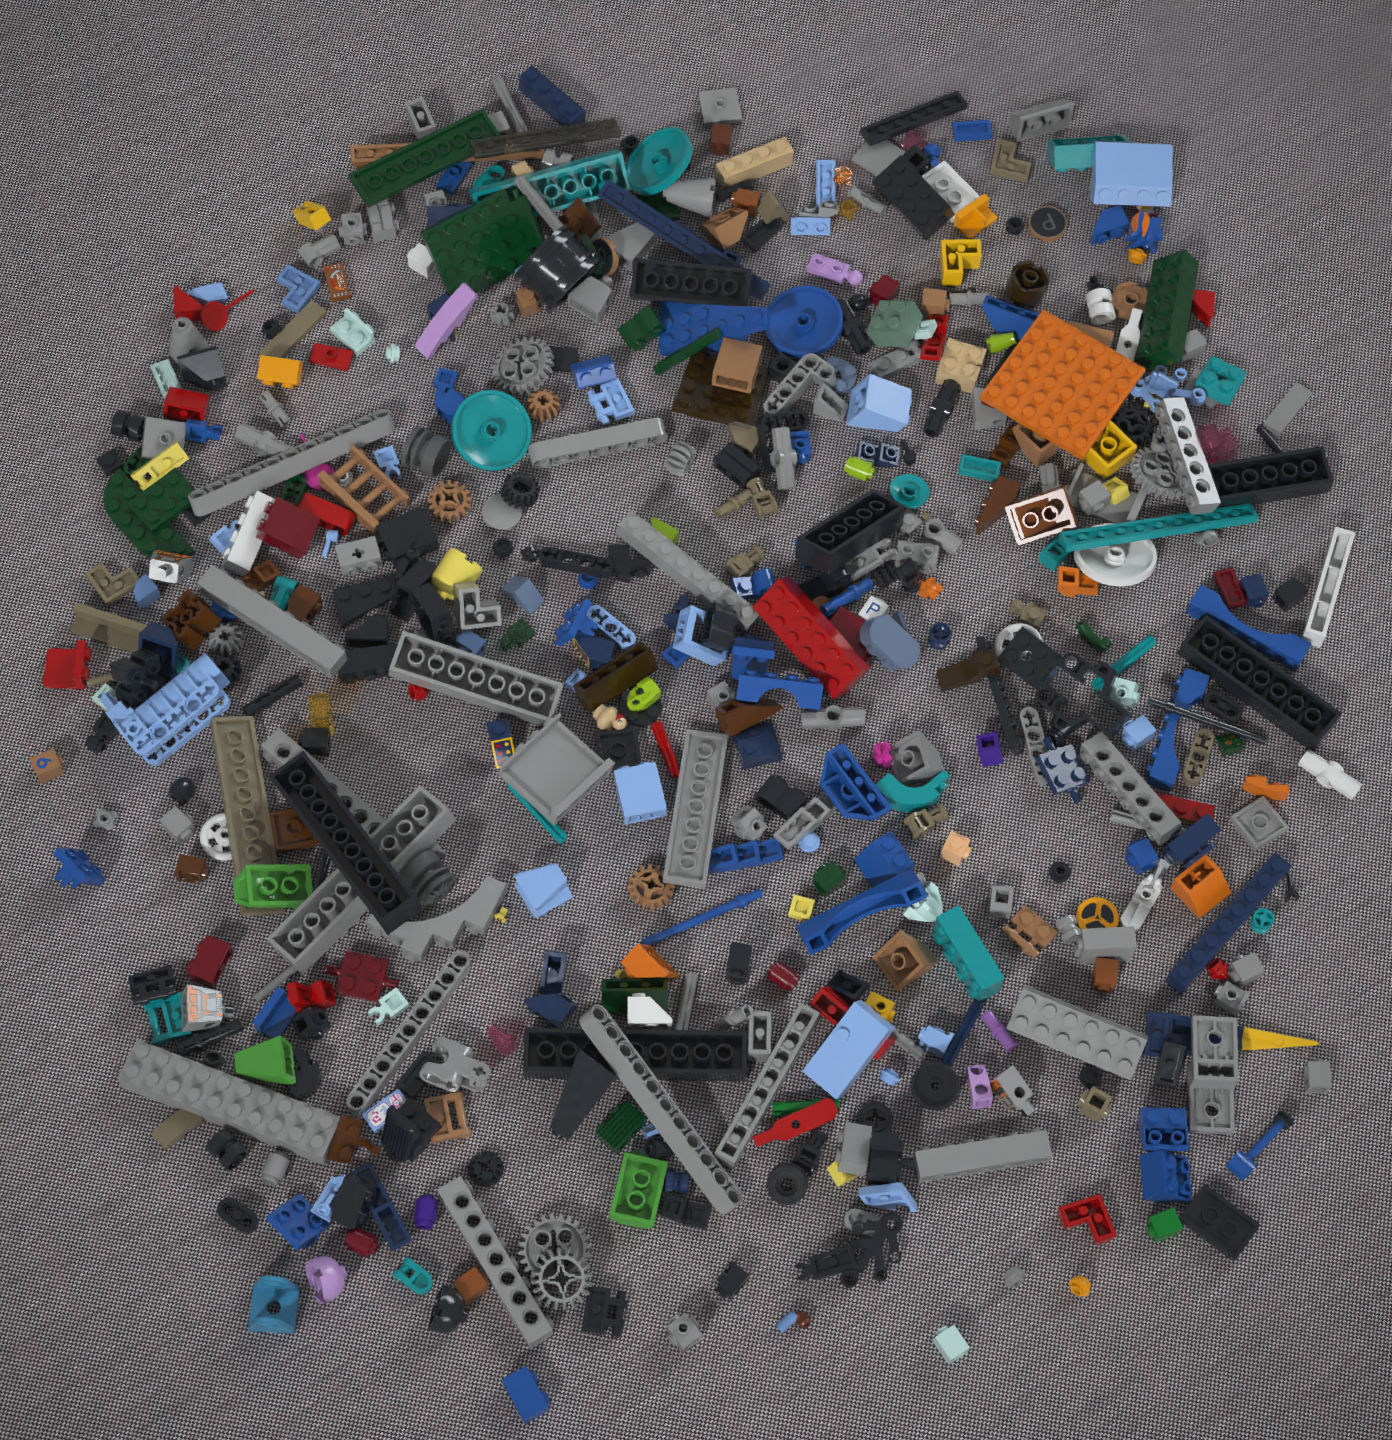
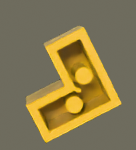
M980 239L941 240L939 250L941 286H961L963 269H979L982 257Z

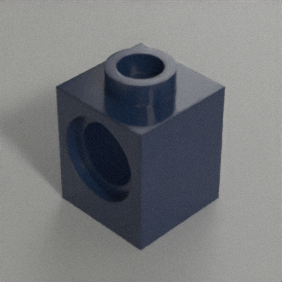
M1261 574L1241 578L1239 583L1247 600L1245 608H1259L1263 606L1269 593Z

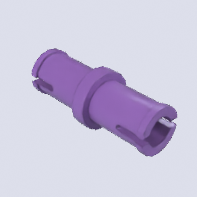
M992 1009L986 1011L981 1016V1019L992 1031L991 1035L993 1038L998 1039L1006 1052L1012 1051L1017 1047L1018 1043L1007 1031L1006 1024L1001 1023Z

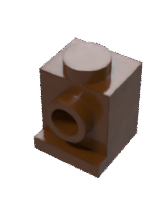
M180 854L174 875L178 882H181L182 878L190 883H196V881L203 882L208 879L210 868L207 866L205 859Z

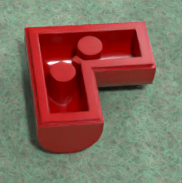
M1101 1193L1058 1207L1059 1220L1065 1230L1087 1223L1095 1245L1109 1242L1117 1237Z

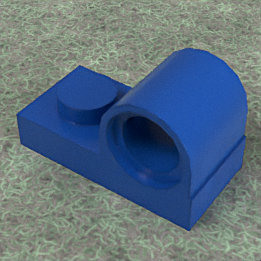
M768 568L755 572L752 577L732 578L730 581L732 590L743 599H760L776 582L772 569Z

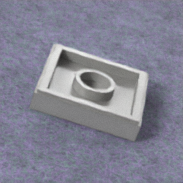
M1264 795L1229 817L1230 822L1254 852L1289 830V826Z

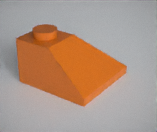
M638 943L620 962L625 967L623 969L624 972L631 978L678 979L680 976L650 945Z

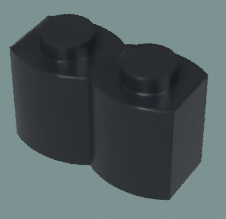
M717 602L708 605L704 615L701 644L721 652L730 649L735 641L733 629L738 622L737 611Z
M770 775L756 793L755 800L782 819L788 821L805 804L806 798L800 789L787 786L786 781L780 776Z

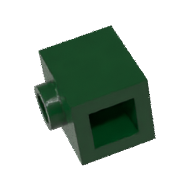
M833 861L828 865L826 863L822 864L816 870L817 873L812 876L813 886L824 899L845 885L846 882L845 870L840 865L837 866Z

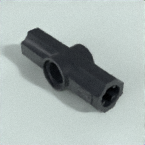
M838 299L844 321L841 335L844 339H848L856 355L862 356L867 354L872 349V345L864 332L860 317L854 315L846 299Z
M944 380L938 396L933 399L929 416L923 428V432L931 438L939 437L946 420L950 418L954 401L960 389L956 381Z

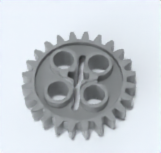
M525 336L521 342L517 338L516 344L509 342L510 347H503L504 353H498L500 358L494 359L496 364L492 366L494 382L501 391L504 390L506 394L511 392L513 396L517 392L522 396L524 391L530 394L531 388L537 390L538 384L543 386L542 380L549 379L547 373H552L553 371L550 367L555 365L552 361L555 357L545 341L542 342L540 338L535 340L533 336L529 340Z
M1144 447L1143 450L1139 449L1135 453L1129 465L1131 466L1129 472L1133 473L1131 478L1137 479L1135 484L1142 485L1141 490L1148 489V495L1154 493L1155 498L1161 495L1163 500L1167 496L1171 501L1174 497L1180 499L1181 496L1185 497L1168 450L1156 453L1151 448Z
M551 1213L549 1220L544 1215H541L542 1222L540 1223L534 1219L535 1227L532 1228L527 1225L526 1229L529 1234L522 1233L521 1237L525 1242L518 1243V1246L524 1249L518 1252V1256L525 1257L520 1261V1265H527L524 1269L525 1274L532 1272V1270H540L534 1264L536 1261L539 1262L542 1254L546 1258L550 1257L548 1250H552L551 1232L553 1230L556 1232L557 1247H561V1254H565L566 1247H569V1255L573 1256L575 1250L579 1252L576 1257L577 1260L582 1256L586 1259H591V1254L586 1251L592 1249V1245L585 1244L590 1240V1236H582L586 1231L585 1227L578 1230L579 1221L572 1224L571 1216L565 1221L563 1220L562 1213H560L558 1219H555L553 1213ZM568 1233L572 1236V1239L568 1243H562L559 1240L560 1235ZM541 1235H545L549 1238V1241L546 1245H539L536 1239ZM554 1261L551 1262L549 1267L545 1268L542 1277L551 1276L556 1273ZM584 1261V1262H582L581 1264H582V1266H584V1265H586V1264H588V1263H587L586 1261ZM572 1263L570 1266H564L565 1270L569 1273H581L575 1263ZM560 1266L559 1276L556 1275L555 1279L550 1280L563 1281L566 1284L565 1281H568L569 1278H574V1276H564L562 1266ZM531 1274L530 1279H535L538 1276Z

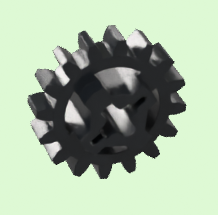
M1133 405L1130 406V409L1123 406L1122 411L1118 410L1112 418V422L1128 438L1140 446L1143 445L1144 441L1149 442L1150 436H1153L1155 422H1152L1153 416H1147L1148 410L1141 411V406L1137 409H1134Z

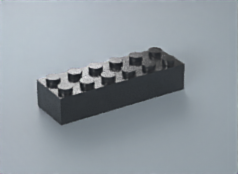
M634 258L630 298L636 301L750 307L754 271L746 268Z
M1323 446L1208 464L1221 501L1217 508L1247 503L1254 505L1328 493L1334 483Z
M872 489L798 536L795 558L819 570L821 573L829 575L902 527L905 505Z

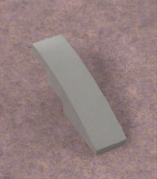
M823 791L818 797L815 796L804 808L801 807L773 834V837L790 850L830 817L837 808Z

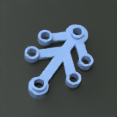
M1156 366V372L1161 370L1166 375L1167 369L1165 366ZM1178 368L1170 378L1177 382H1183L1187 372L1183 368ZM1150 375L1144 379L1141 378L1136 384L1141 387L1135 386L1131 392V395L1135 397H1142L1154 413L1156 408L1154 404L1158 405L1162 399L1171 398L1170 396L1189 399V402L1194 406L1203 405L1206 399V393L1201 388H1196L1192 391L1176 389L1175 393L1151 389L1147 385ZM1150 393L1156 394L1161 400L1154 399Z

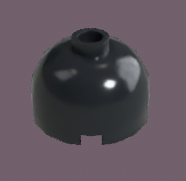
M442 1285L436 1296L437 1302L435 1307L433 1306L428 1328L439 1333H450L458 1328L460 1322L465 1323L468 1310L465 1309V1300L460 1292Z

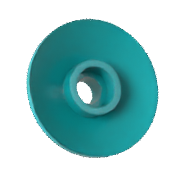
M912 474L897 476L892 480L889 487L891 498L905 505L906 508H917L924 505L930 495L927 483L920 477Z

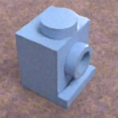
M928 1025L927 1028H922L918 1039H920L919 1045L925 1051L942 1059L953 1039L954 1033L950 1032L949 1035H946L941 1028H932Z

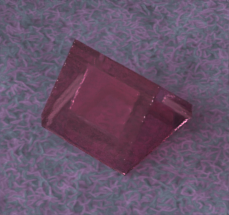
M908 131L901 146L908 150L914 144L918 149L922 150L928 144V141L914 132Z

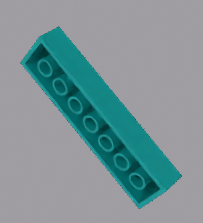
M618 149L523 175L553 212L568 208L577 198H580L584 203L600 199L597 195L607 179L625 191L631 190L623 155ZM517 177L470 189L469 194L472 204L500 190H506L509 199L512 198L510 190L514 188L518 189L519 194L522 193L514 183ZM531 204L535 216H540L538 211Z

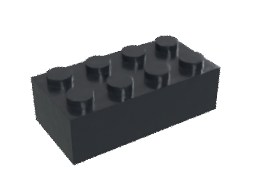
M901 155L872 180L875 189L925 241L955 215L951 206Z

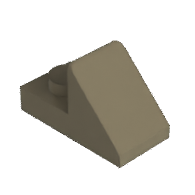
M768 190L758 207V213L766 224L780 217L784 222H787L791 219V216L773 192Z

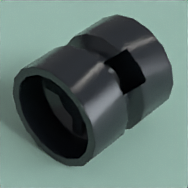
M117 410L111 422V434L121 438L127 436V439L140 443L143 440L145 417L136 414L131 416L129 412Z
M224 1128L209 1140L205 1149L213 1158H219V1164L226 1171H231L242 1163L249 1151L241 1142H235V1136L227 1128Z

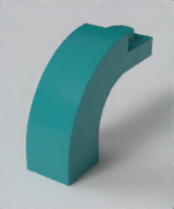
M943 770L926 785L912 788L901 784L889 772L875 786L892 809L914 813L920 812L923 809L927 810L939 802L940 794L949 786L950 775Z

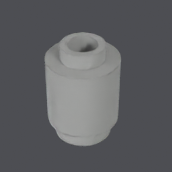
M277 1150L274 1153H269L261 1171V1180L273 1186H277L279 1182H282L290 1163L287 1159L288 1155Z

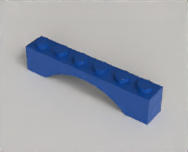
M1203 585L1199 586L1186 611L1196 620H1202L1207 615L1251 648L1263 653L1269 659L1282 663L1287 669L1297 671L1312 644L1293 633L1270 634L1247 626L1228 610L1218 593Z
M1185 668L1183 675H1178L1175 686L1179 688L1177 692L1173 691L1170 701L1174 702L1176 706L1189 710L1201 702L1210 676ZM1166 713L1163 721L1167 723L1165 728L1161 727L1157 739L1161 741L1159 746H1154L1151 757L1155 759L1153 764H1148L1145 773L1148 776V785L1169 792L1172 790L1180 767L1174 749V730L1182 716L1174 713L1171 715Z
M911 868L795 927L811 956L829 947L845 929L860 919L886 909L909 907L927 898L921 881Z

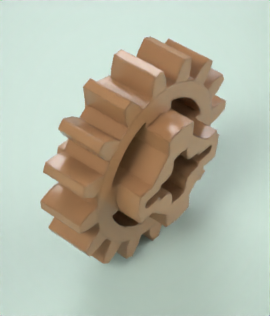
M448 480L447 484L441 481L440 487L434 485V492H429V499H427L429 511L434 514L435 519L440 516L441 522L448 519L449 523H452L454 518L459 522V516L466 517V511H471L472 497L470 490H466L465 484L459 486V481H456L454 484H451V480ZM439 498L440 501H439V505L437 506L436 502H437V499Z
M649 864L646 870L643 866H640V872L634 870L633 877H629L628 883L630 885L627 887V892H631L629 899H635V906L642 904V910H645L646 906L650 908V911H653L654 906L661 910L662 903L668 905V898L673 897L674 892L672 891L675 885L669 883L662 884L659 881L660 879L663 882L664 871H659L660 866L652 869L651 864Z

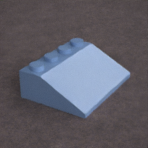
M1095 141L1090 200L1094 204L1170 207L1173 145Z

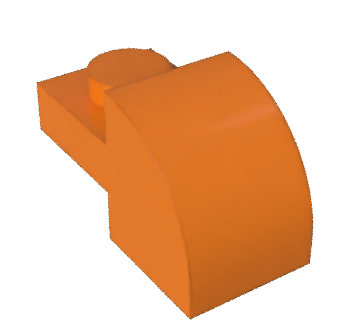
M1058 567L1057 589L1061 594L1073 598L1076 594L1097 595L1098 582L1079 572V568Z

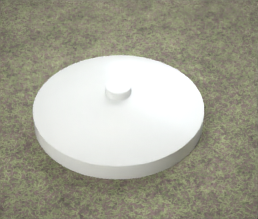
M1114 523L1099 524L1092 527L1110 525ZM1147 539L1074 551V559L1079 569L1086 576L1099 583L1111 586H1130L1144 581L1153 573L1157 552L1152 541Z

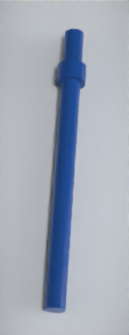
M757 889L746 895L744 893L740 894L730 902L644 938L642 943L645 945L655 944L739 907L741 909L748 906L749 902L763 897L761 889Z

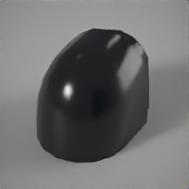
M180 777L169 786L168 796L183 806L196 793L195 783L188 777Z

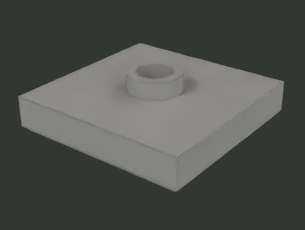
M736 87L698 92L704 127L713 126V123L725 125L742 122Z
M145 417L141 458L153 459L174 442H177L184 451L186 423Z

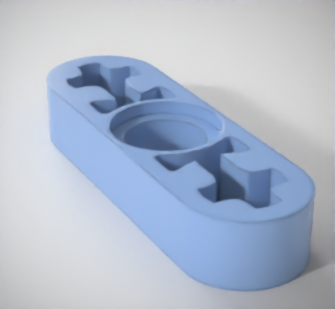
M590 606L586 615L598 625V629H596L608 640L614 641L615 645L623 651H627L635 646L636 637L630 629L601 606ZM592 613H599V618H592ZM608 624H614L617 629L614 632H608L605 630V627ZM623 638H630V643L627 641L623 643Z

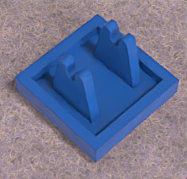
M585 598L580 603L576 602L572 608L569 607L563 616L565 619L563 625L560 624L554 634L557 636L554 641L559 647L563 646L573 639L576 634H585L591 637L595 635L591 628L596 630L598 625L586 615L592 604L591 601Z
M58 847L53 852L55 857L63 864L55 877L56 881L63 879L60 884L61 887L67 886L72 881L71 888H76L82 883L101 886L106 881V878L101 874L102 870L97 865L91 864L88 860V855L84 851Z

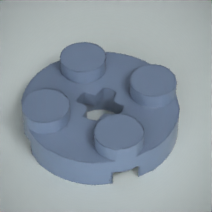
M829 357L826 362L834 367L835 374L840 375L841 378H837L835 386L831 389L837 395L843 393L846 395L855 386L856 368L846 360ZM826 374V375L823 376V378H828V377H830L831 375H830V374Z

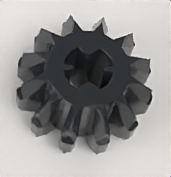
M224 653L221 655V658L214 656L213 662L231 682L230 685L234 687V681H240V674L243 673L240 661L238 659L235 660L232 654L227 658Z

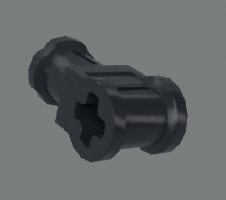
M908 557L905 563L898 568L894 567L892 570L903 584L904 590L908 593H915L920 589L921 585L919 579L920 570L916 563Z
M817 1129L810 1130L811 1135L807 1143L802 1144L792 1163L800 1166L807 1172L810 1177L818 1165L821 1156L820 1150L824 1142L829 1140L825 1133Z

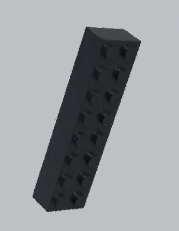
M1207 615L1203 617L1180 645L1177 653L1179 656L1204 674L1209 675V678L1313 752L1335 727L1342 715L1339 710Z

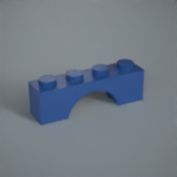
M745 669L744 673H739L736 700L758 702L759 698L766 691L773 688H782L795 696L800 708L817 710L821 708L823 682H819V678L807 677V680L798 679L799 676L789 674L786 675V678L777 677L778 674L773 672H765V675L756 674L757 671Z

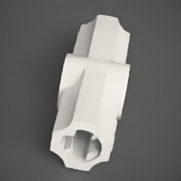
M1310 749L1306 751L1298 763L1300 767L1314 775L1319 784L1328 789L1334 788L1350 800L1355 797L1363 785L1346 774L1340 764L1332 760L1326 761Z

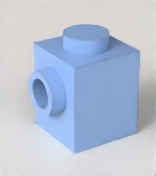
M1143 714L1136 720L1131 719L1123 725L1122 741L1125 746L1130 747L1134 752L1151 741L1157 730Z

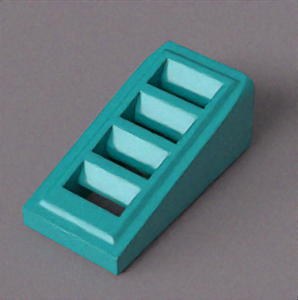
M1058 535L1041 550L1038 561L1051 571H1054L1073 551L1065 552L1062 549L1063 546Z

